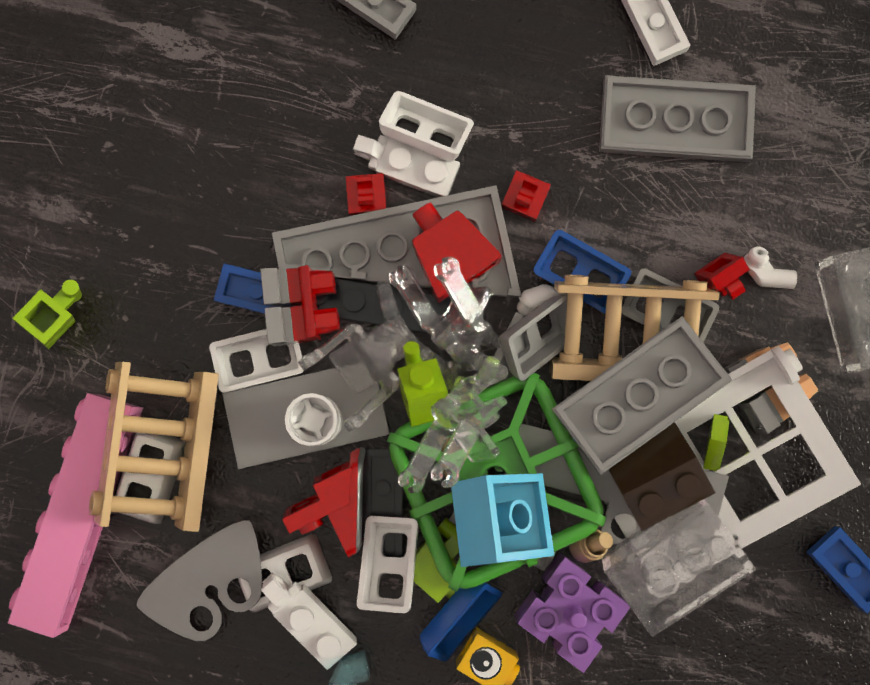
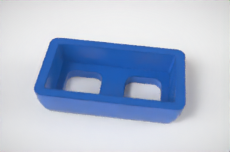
M556 230L534 266V273L553 285L555 281H565V278L550 270V265L559 251H564L577 260V265L571 275L588 276L590 271L597 270L608 276L610 283L626 284L631 276L629 268L563 230ZM583 294L584 303L602 313H606L607 295H602V297L598 298L592 294Z
M486 582L473 588H459L458 592L456 591L420 634V642L429 657L444 662L449 660L501 598L503 593Z

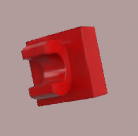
M516 170L501 207L536 222L551 184Z
M383 173L346 176L349 216L387 208Z
M723 253L695 272L694 275L698 281L707 282V288L718 291L723 297L728 294L730 299L734 300L745 292L739 277L750 269L743 257Z

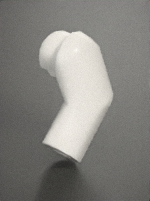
M753 247L745 255L744 260L750 269L748 273L759 286L783 289L795 288L797 272L795 270L774 269L769 262L768 251L765 248Z
M542 284L524 290L521 293L517 310L520 314L526 316L549 298L568 294L558 293L554 287Z

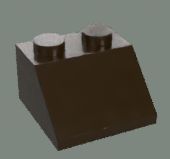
M675 422L609 469L641 531L716 493L696 455Z

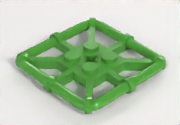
M533 373L524 381L513 376L467 397H464L463 394L454 398L455 402L449 404L450 417L411 427L409 421L399 427L395 433L390 432L387 443L390 444L391 461L412 508L409 514L411 518L417 520L438 572L444 581L449 584L448 588L458 592L459 588L468 589L479 586L526 564L530 568L538 564L537 559L540 558L485 564L465 572L467 567H461L459 557L455 568L431 514L453 504L452 492L426 502L405 450L446 465L452 482L488 475L487 470L495 468L497 473L504 471L506 475L537 474L535 467L564 456L587 509L546 493L547 506L583 520L552 534L554 552L587 538L597 531L599 526L603 527L607 517L603 516L604 509L601 498L578 451L579 447L553 413L552 408L557 406L556 401L548 386L539 379L540 375L537 373ZM524 390L510 427L483 439L472 411L515 392ZM534 393L558 445L530 457L519 434V430ZM462 416L474 444L451 454H446L410 440V438Z

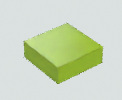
M718 414L713 416L706 443L703 469L716 472L717 469H720L727 444L730 421L728 416Z

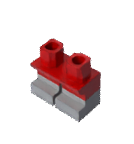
M309 265L289 269H260L264 305L269 307L264 308L269 345L277 347L321 340V334L340 330L337 308L320 310L317 308L316 296L336 294L335 275L332 271H313Z

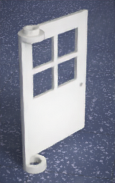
M777 346L728 374L732 379L730 383L675 421L703 468L704 461L687 432L712 419L714 414L719 415L725 411L749 452L720 467V469H717V472H713L726 475L755 460L778 500L739 520L724 495L708 557L700 565L676 560L668 555L667 546L674 523L673 518L668 517L645 529L640 544L632 549L658 593L861 485L799 384L800 378L797 372L803 370L791 349L783 351ZM771 386L795 424V427L756 447L732 407ZM801 434L825 475L785 495L762 455ZM623 513L614 517L626 538L631 537L635 533L637 525L631 515ZM684 531L677 539V547L685 555H695L702 548V538L695 531Z

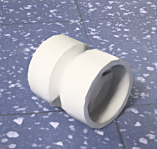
M314 393L303 394L294 399L287 408L285 415L286 430L291 438L299 444L306 446L328 444L337 437L343 424L342 412L337 403L328 397Z

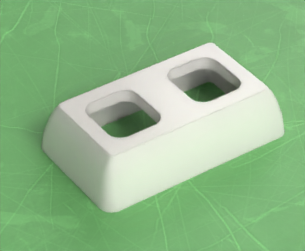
M401 91L394 92L379 119V127L384 136L448 162L454 161L459 156L474 125V122L467 117ZM403 118L418 124L419 127L416 133L396 126L398 120ZM439 132L453 138L454 141L451 147L430 140L433 133Z
M267 329L212 342L209 349L215 373L219 374V390L226 393L303 373L305 367L299 343L288 345L291 362L288 365L272 368L266 351L269 345ZM248 350L251 353L254 371L249 375L235 377L230 364V356L233 353Z
M136 433L128 456L139 457L142 446L147 444L162 449L164 451L163 459L178 460L179 457H183L185 441L167 435ZM123 472L115 496L125 497L130 483L136 482L151 488L152 494L150 498L169 500L176 477ZM121 513L153 524L161 523L164 515Z
M369 516L366 519L357 596V607L359 609L393 613H407L411 609L419 524L415 519ZM396 533L407 536V549L404 557L384 556L383 546L386 534ZM383 574H399L403 577V589L400 598L391 599L379 596L380 577Z
M309 534L260 554L261 569L266 568L271 574L275 571L289 586L294 582L291 580L287 570L286 560L299 554L307 556L313 572L311 578L298 582L300 586L305 584L310 590H313L332 581L331 572L315 534ZM238 578L243 595L247 601L251 595V587L246 580ZM266 596L260 597L259 602L250 611L258 612L266 609L271 601Z

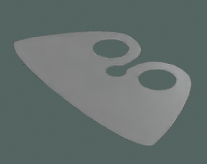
M240 521L231 524L181 556L157 576L143 591L137 601L138 609L161 626L194 641L210 639L218 632L222 623L220 608L213 599H209L205 594L207 586L213 585L218 589V598L227 609L234 612H245L252 609L259 602L262 593L260 553L252 523L250 521ZM235 578L246 580L251 587L250 598L244 603H236L229 598L227 588L229 583ZM204 606L211 611L213 622L208 630L198 631L192 627L190 613L195 607Z

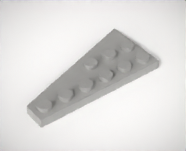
M497 185L272 233L279 269L298 268L309 265L313 271H332L335 278L431 289L412 246V240L423 233L412 215L420 207L431 202L442 219L459 210L502 256L499 264L457 292L512 298L521 297Z

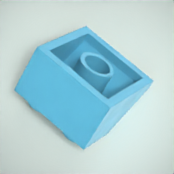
M543 473L485 475L451 483L461 567L554 556Z

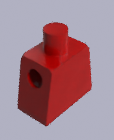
M430 202L413 213L412 216L423 233L412 240V246L438 303L500 263L502 256L499 251L459 210L442 219L434 205Z

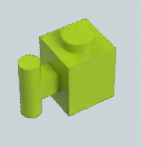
M66 280L62 285V289L53 298L40 289L12 319L46 348L50 349L75 322L73 315L67 309L82 297L78 283L74 280Z
M414 341L407 342L403 347L406 366L397 368L401 396L411 427L450 417L448 390L437 359L434 358L422 362L419 344Z
M445 518L437 528L447 538L444 545L456 568L458 562L454 557L459 553L456 525L449 521L448 518ZM424 541L416 550L413 582L439 603L444 596L450 599L456 591L448 588L449 584L444 581L438 572L426 541Z

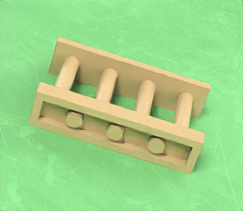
M565 275V281L554 282V289L558 293H568L564 351L560 352L559 357H553L549 361L551 378L592 381L622 359V355H619L618 352L623 296L646 297L643 343H645L660 331L662 298L685 299L684 319L699 336L702 300H719V292L707 288V282L696 280H683V287L593 283L588 282L589 276ZM583 294L607 295L603 353L598 355V359L583 358V353L579 352Z
M116 362L115 369H109L106 378L105 390L106 393H111L99 488L98 491L93 490L91 493L89 515H95L94 522L100 527H109L111 512L170 516L171 520H175L174 526L182 531L199 532L219 374L194 372L193 379H189L188 382L131 376L129 375L130 362ZM127 391L186 398V402H190L188 418L185 417L183 421L124 415ZM121 432L181 437V441H185L183 457H179L178 460L119 456ZM116 472L175 476L176 480H180L178 496H174L172 500L113 496Z

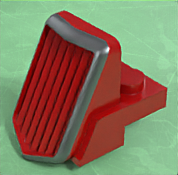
M363 447L350 452L349 461L316 476L313 482L316 494L286 508L282 520L289 534L298 529L301 535L311 532L323 525L322 519L328 515L348 558L359 551L364 541L362 537L363 462L366 451Z

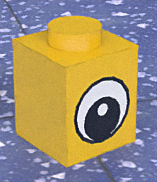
M477 626L456 659V669L481 685H512L519 673L520 666L517 664L519 658L516 650Z

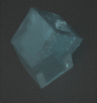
M366 651L344 655L339 660L328 685H356L369 681L370 672Z

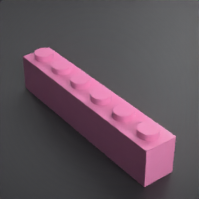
M87 393L85 399H82L76 408L74 419L77 423L73 435L69 436L63 445L61 455L64 461L60 473L53 477L49 486L48 493L51 496L49 505L37 521L35 532L38 536L34 548L27 553L23 561L22 570L25 574L21 586L14 591L9 602V609L12 612L8 624L51 638L69 629L103 528L94 522L95 515H89V502L92 491H98L111 397ZM125 402L124 415L141 416L142 407ZM121 432L119 456L128 455L135 432ZM116 472L113 496H114V493H115V490H116V487H117V484H118V481H119L121 472Z

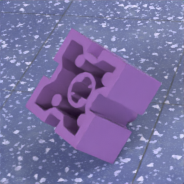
M559 552L542 575L543 580L547 584L544 591L539 595L532 590L514 616L517 624L541 642L545 643L547 638L552 636L554 638L552 644L557 654L584 673L603 647L596 637L604 627L613 633L631 606L599 580L590 587L587 582L591 576Z

